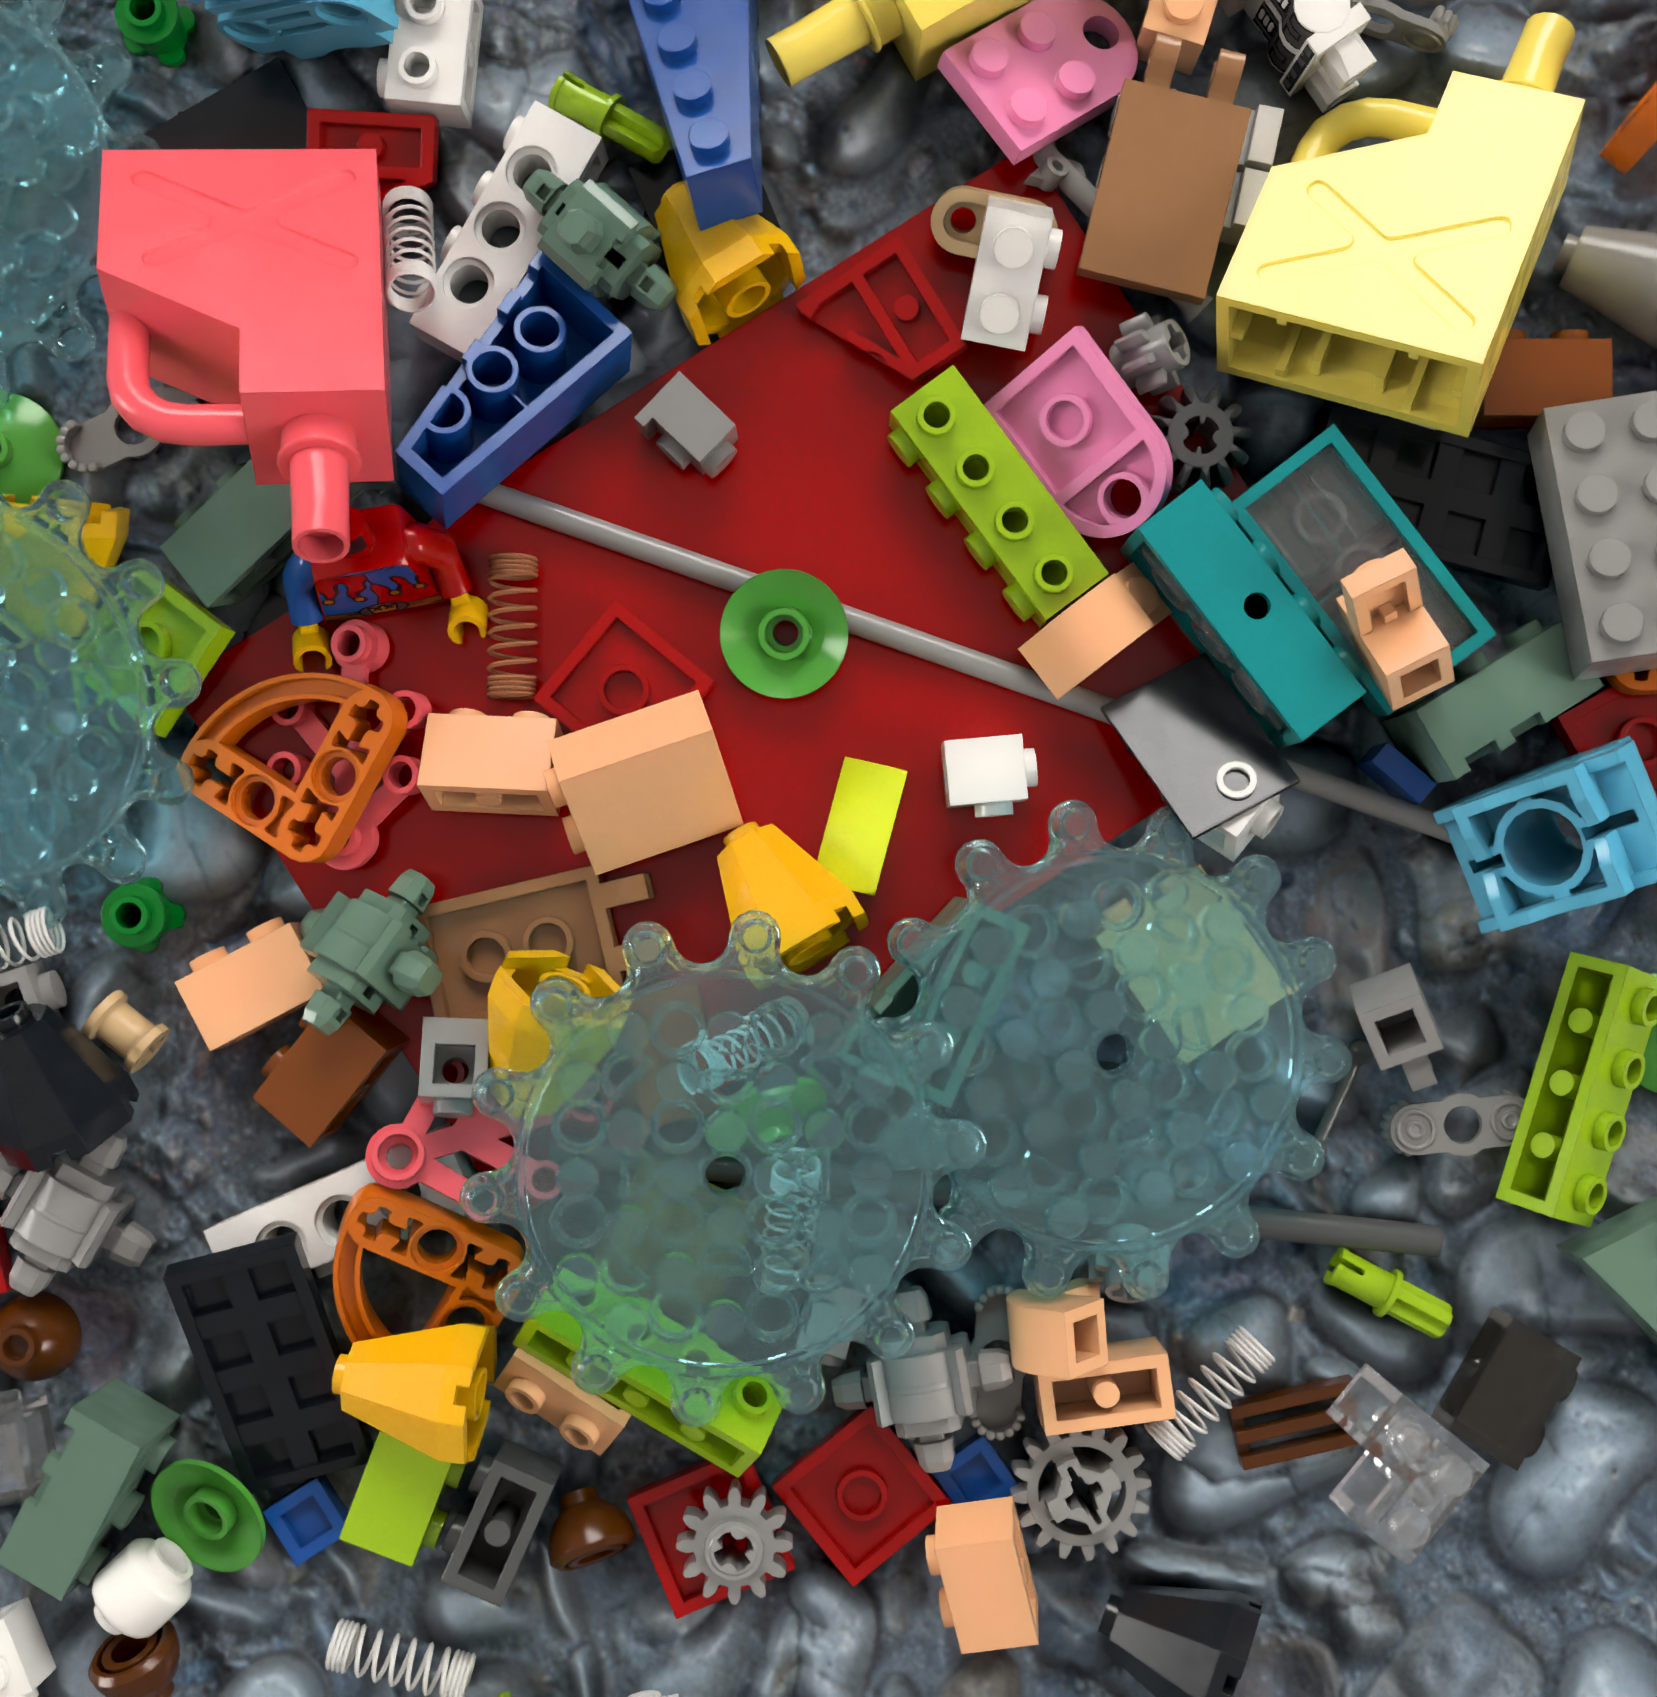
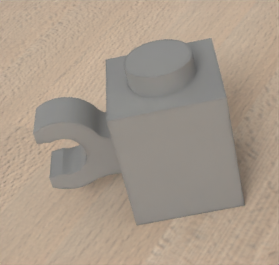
M1411 964L1402 965L1349 985L1356 1015L1380 1070L1383 1071L1401 1064L1413 1092L1437 1084L1438 1082L1432 1070L1433 1067L1428 1054L1444 1048L1433 1015Z

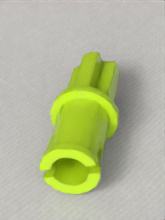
M569 71L563 72V77L560 75L555 81L548 99L549 108L601 136L604 143L611 139L652 163H660L671 145L668 131L627 108L624 96L617 93L610 96L587 84V82Z
M1339 1247L1331 1257L1327 1266L1334 1268L1333 1272L1330 1270L1325 1271L1323 1282L1329 1286L1333 1285L1372 1306L1374 1315L1383 1317L1385 1314H1388L1431 1338H1441L1450 1326L1453 1318L1450 1304L1403 1280L1404 1275L1402 1271L1393 1269L1391 1272H1388L1350 1252L1345 1247Z

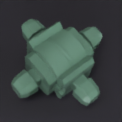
M537 169L532 173L522 190L526 200L540 215L544 216L537 229L542 235L537 248L595 298L606 296L609 300L612 297L624 300L631 295L649 309L660 312L666 309L678 291L669 275L659 265L655 264L662 252V249L656 244L661 233L605 182L595 183L592 179L583 182L577 178L568 185L550 171Z
M413 869L405 871L388 889L389 896L387 898L368 889H365L358 899H350L338 891L326 908L314 909L307 913L300 923V932L303 940L299 945L309 955L315 957L307 971L324 985L321 990H315L304 1009L302 1020L318 1032L329 1036L336 1032L351 1015L352 1012L349 1010L353 1005L372 1015L375 1014L381 1004L390 1005L399 1012H402L412 996L423 997L434 993L442 981V972L436 965L439 958L430 948L423 945L431 932L415 918L417 914H423L434 895L435 885L426 876Z

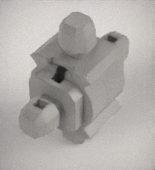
M117 1131L89 1154L71 1160L67 1151L61 1155L51 1154L49 1156L55 1166L40 1172L9 1166L3 1155L0 1154V1199L12 1198L0 1218L1 1227L15 1230L8 1242L14 1249L21 1252L9 1274V1285L12 1289L25 1296L33 1297L48 1286L57 1271L67 1273L75 1266L86 1269L95 1258L104 1256L107 1250L111 1252L110 1259L126 1266L140 1267L145 1263L157 1241L149 1230L135 1221L129 1224L123 1222L134 1204L135 1198L133 1195L121 1192L127 1179L121 1173L113 1170L118 1167L127 1148V1136Z
M921 1286L899 1288L895 1290L891 1300L892 1324L899 1325V1327L886 1330L880 1340L881 1343L873 1347L866 1360L867 1372H865L863 1366L842 1370L833 1377L832 1392L834 1403L842 1409L853 1410L867 1409L869 1402L873 1401L877 1426L884 1428L895 1424L897 1438H915L913 1444L919 1465L925 1473L944 1472L951 1469L955 1457L954 1435L952 1432L961 1429L965 1416L967 1417L974 1413L979 1397L977 1387L982 1386L984 1392L1007 1387L1014 1382V1367L1011 1365L1010 1351L1002 1348L979 1349L978 1356L972 1357L967 1332L962 1331L951 1335L948 1321L927 1322L932 1317V1311L928 1296Z

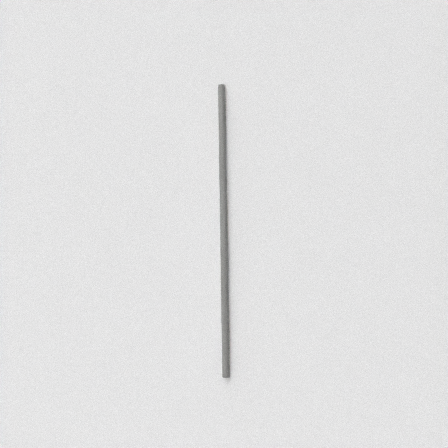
M498 484L477 502L478 504L733 593L745 581L757 575L748 570ZM842 604L850 634L1110 724L1100 709L1101 706L1115 700L1114 698L1075 686L1057 700L1034 670ZM1284 758L1300 779V783L1291 788L1451 843L1444 824L1437 825L1433 815L1436 812L1435 810Z

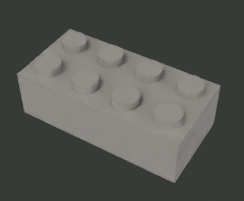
M1657 390L1543 408L1529 431L1527 439L1573 681L1657 669Z

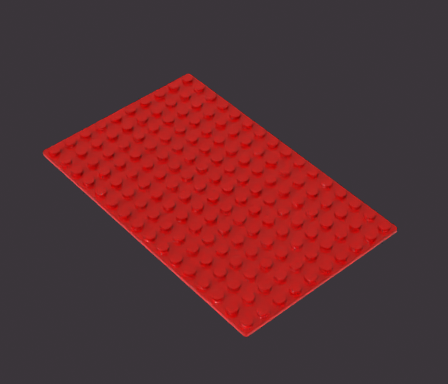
M1033 156L1025 158L1014 166L1008 158H1005L962 186H972L1038 200L1046 206L1053 208L1058 229L1063 230L1055 270L1043 268L1037 294L1049 296L1041 335L1029 333L1025 352L965 340L969 347L968 350L919 382L913 383L804 317L799 311L796 303L900 235L961 334L976 259L950 253L937 243L931 230V215L935 206L934 203L520 465L500 484L756 574L775 569H794L806 572L820 579L831 588L842 604L1034 670L1018 648L1048 623L1039 628L1032 617L1024 622L1009 606L1002 594V590L1008 587V585L994 566L984 570L971 555L963 540L970 534L957 516L954 514L947 519L940 513L925 490V487L931 482L917 463L907 467L893 450L887 439V435L893 432L889 427L890 411L952 365L956 367L984 405L1075 326H1084L1109 360L1110 347L1114 344L1115 340L1123 337L1119 324L1137 316L1118 285L1076 275L1085 233L1056 189L1052 192H1045L1039 187L1023 184L1029 175L1039 168L1034 162ZM960 207L952 213L951 220L956 228L968 230L974 226L976 216L971 209ZM679 371L736 424L738 440L733 446L738 451L732 461L714 478H710L706 473L703 475L691 463L684 470L679 468L655 443L662 435L657 432L648 440L640 433L634 419ZM1180 383L1179 386L1154 397L1150 392L1139 395L1136 387L1130 390L1149 415L1161 416L1157 407L1159 400L1164 395H1169L1180 403V396L1184 387ZM1196 432L1193 437L1188 435L1183 443L1187 449L1194 452L1199 446L1202 449L1207 441L1202 434ZM1230 468L1234 480L1226 488L1222 489L1212 481L1210 485V490L1214 487L1219 488L1232 502L1248 490L1247 485L1236 468ZM1120 479L1114 484L1111 490V502L1115 510L1122 515L1132 516L1139 509L1141 495L1138 487L1133 482ZM1190 480L1187 481V484L1178 495L1169 492L1166 502L1161 509L1191 487ZM478 503L446 530L435 519L426 524L447 532L454 540L472 584L468 594L482 599L487 604L488 612L503 608L492 604L487 599L491 593L503 589L496 588L488 583L487 580L490 576L487 574L489 572L487 569L489 567L487 564L489 560L487 558L497 553H521L536 556L539 560L537 562L539 565L537 567L539 570L537 574L539 576L535 579L522 581L492 580L508 586L538 589L537 593H516L493 597L495 600L511 604L535 605L538 607L536 611H512L492 615L504 620L536 623L538 625L536 628L509 629L493 633L502 637L535 640L538 642L536 646L506 647L492 651L511 656L536 658L538 661L536 663L498 666L492 669L516 674L535 675L538 680L535 682L538 685L536 689L539 691L615 599L715 681V685L702 701L713 728L743 823L757 822L759 827L773 823L816 861L845 756L908 771L875 896L852 891L865 911L869 924L859 932L854 922H852L844 929L850 942L841 950L796 977L783 981L777 970L765 974L771 986L760 990L752 983L738 959L717 856L726 848L723 843L724 838L736 828L602 873L604 882L641 873H650L655 898L610 908L619 945L664 935L670 960L626 970L625 974L629 989L625 992L628 994L700 979L710 1032L715 1028L722 1027L726 1022H732L739 1016H744L751 1010H756L763 1004H767L769 1001L783 995L795 997L803 1004L808 1012L812 1031L858 1002L954 896L973 899L996 911H1001L1167 805L1165 801L1161 800V795L1133 755L1125 749L1126 745L1111 724L850 633L847 651L842 664L834 676L822 687L812 693L796 698L781 699L768 697L745 686L732 673L723 656L720 644V622L724 608L733 592ZM1134 531L1112 538H1094L1080 534L1109 574L1105 579L1114 573L1117 574L1130 564L1119 549ZM450 599L439 603L354 618L380 626L387 634L390 643V651L386 662L375 672L369 673V684L377 686L392 695L400 690L421 693L429 700L432 713L449 714L450 711L457 708H469L478 710L487 716L513 717L515 713L520 711H535L545 714L549 718H555L534 699H494L486 695L488 693L486 690L488 688L486 678L494 675L486 667L491 663L505 660L493 657L486 651L492 645L504 643L490 638L487 632L493 627L504 624L493 622L488 618L486 636L482 638L479 628L475 624L467 621L463 622V643L456 644L450 639L447 632L451 607ZM289 611L220 655L186 706L187 711L198 728L221 705L248 687L270 678L301 673L296 670L293 664L292 636L298 629V626L291 624ZM1168 615L1077 686L1117 699L1200 654L1172 617ZM323 619L318 623V626L327 630L332 638L336 629L348 620L326 624ZM783 620L777 624L775 636L780 643L791 645L797 640L798 629L791 621ZM357 634L353 636L350 642V655L355 654L359 649L360 639ZM307 651L302 654V673L315 672L341 676L342 666L335 661L333 654L332 665L327 670L325 657L321 652ZM412 699L404 705L408 721L413 718L416 710ZM315 702V711L330 728L339 712L340 703ZM298 705L287 708V714L290 718L297 713ZM368 709L367 720L371 724L370 730L373 731L382 721L376 716L377 710ZM272 716L252 728L236 744L237 747L267 765L269 759L275 753L281 751L302 754L309 760L310 764L316 755L294 727L278 724ZM558 720L563 735L572 733L568 727ZM426 726L420 730L411 731L401 741L394 756L405 755L421 760ZM1022 734L1024 749L1034 748L1037 761L1038 784L1034 787H1027V800L1013 802V815L975 818L974 806L946 809L941 744L943 741ZM291 760L286 763L283 770L284 777L288 780L293 778L295 772ZM408 764L403 766L399 773V781L403 787L408 785L412 778V771ZM331 773L330 782L335 791V777ZM229 776L230 779H231V781H232L233 783H234V782L237 780V778H238V777ZM381 778L375 791L384 783L383 778ZM266 783L257 786L251 796L253 813L259 819H263L271 813L275 804L274 793ZM421 792L416 795H408L377 826L379 831L378 849L374 856L358 869L338 870L326 863L298 862L275 849L313 910L326 908L338 891L350 899H358L365 889L387 898L389 896L388 889L402 873L409 869L423 874L435 885L434 895L429 902L431 904L591 866L586 851L575 855L571 848L562 821L563 817L571 815L568 805L560 807L559 816L431 810ZM307 822L304 831L310 836L309 844L315 845L316 832L314 829L316 823ZM429 995L423 997L412 996L402 1012L387 1004H381L377 1009L382 1016L410 1039L402 1049V1052L418 1077L420 1072L423 1017H434ZM777 1009V1018L784 1032L790 1037H794V1030L790 1020ZM760 1014L758 1020L763 1023V1015ZM748 1020L746 1027L756 1036L754 1022ZM758 1025L760 1037L765 1045L770 1048L766 1033ZM735 1027L734 1033L743 1041L742 1028ZM745 1031L751 1049L758 1054L753 1038ZM723 1033L721 1039L732 1050L730 1034ZM733 1037L739 1055L745 1060L741 1045ZM712 1039V1042L717 1045V1041ZM615 1041L614 1045L592 1068L605 1073L611 1079L615 1088L613 1108L603 1120L593 1124H584L570 1117L499 1140L540 1160L549 1158L550 1140L553 1131L640 1141L668 1122L644 1127L641 1111L631 1113L624 1086V1075L633 1073L629 1048L618 1049ZM773 1042L774 1050H778L780 1046ZM721 1044L722 1052L727 1062L732 1066L730 1055ZM761 1046V1054L766 1056L769 1052ZM748 1051L749 1062H754L757 1058ZM735 1056L737 1069H741L744 1064ZM462 1063L466 1079L469 1073V1069L464 1063ZM447 1065L443 1076L448 1082L454 1083L458 1072L453 1066ZM726 1066V1075H729L732 1071ZM748 1067V1069L741 1074L735 1073V1076L731 1080H724V1082L721 1084V1088L728 1085L729 1083L739 1078L746 1072L750 1071L754 1067ZM586 1087L577 1093L576 1101L583 1109L590 1110L600 1104L601 1096L596 1089ZM499 1101L496 1103L492 1113L504 1110ZM445 1118L450 1126L454 1125L458 1119ZM468 1155L482 1179L492 1181L499 1188L502 1198L501 1209L508 1217L518 1218L546 1201L534 1198L528 1192L526 1184ZM560 1165L565 1175L563 1189L595 1168ZM549 1168L537 1170L532 1177L534 1187L543 1192L553 1189L558 1181L556 1173Z

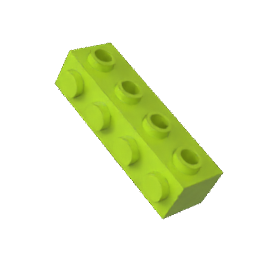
M954 365L890 411L889 427L893 432L887 435V439L893 450L907 467H911L915 463L919 465L931 482L925 487L931 501L945 518L948 519L954 514L957 516L970 534L963 539L969 552L984 570L994 566L1008 585V587L1002 590L1004 598L1022 621L1025 622L1032 617L1038 627L1041 628L1099 585L1108 576V571Z
M1570 951L1495 1198L1551 1218L1591 1228L1595 1214L1601 1210L1607 1197V1183L1605 1180L1613 1154L1619 1149L1625 1138V1114L1632 1091L1640 1084L1644 1075L1645 1058L1643 1055L1651 1029L1657 1024V977L1629 965Z
M567 1255L564 1256L546 1283L512 1342L514 1346L737 1478L762 1454L791 1390L775 1380L772 1373L765 1367L754 1362L743 1361L721 1348L717 1341L708 1333L686 1327L664 1314L660 1306L651 1299L632 1295L607 1280L605 1274L597 1267L589 1263L577 1262Z

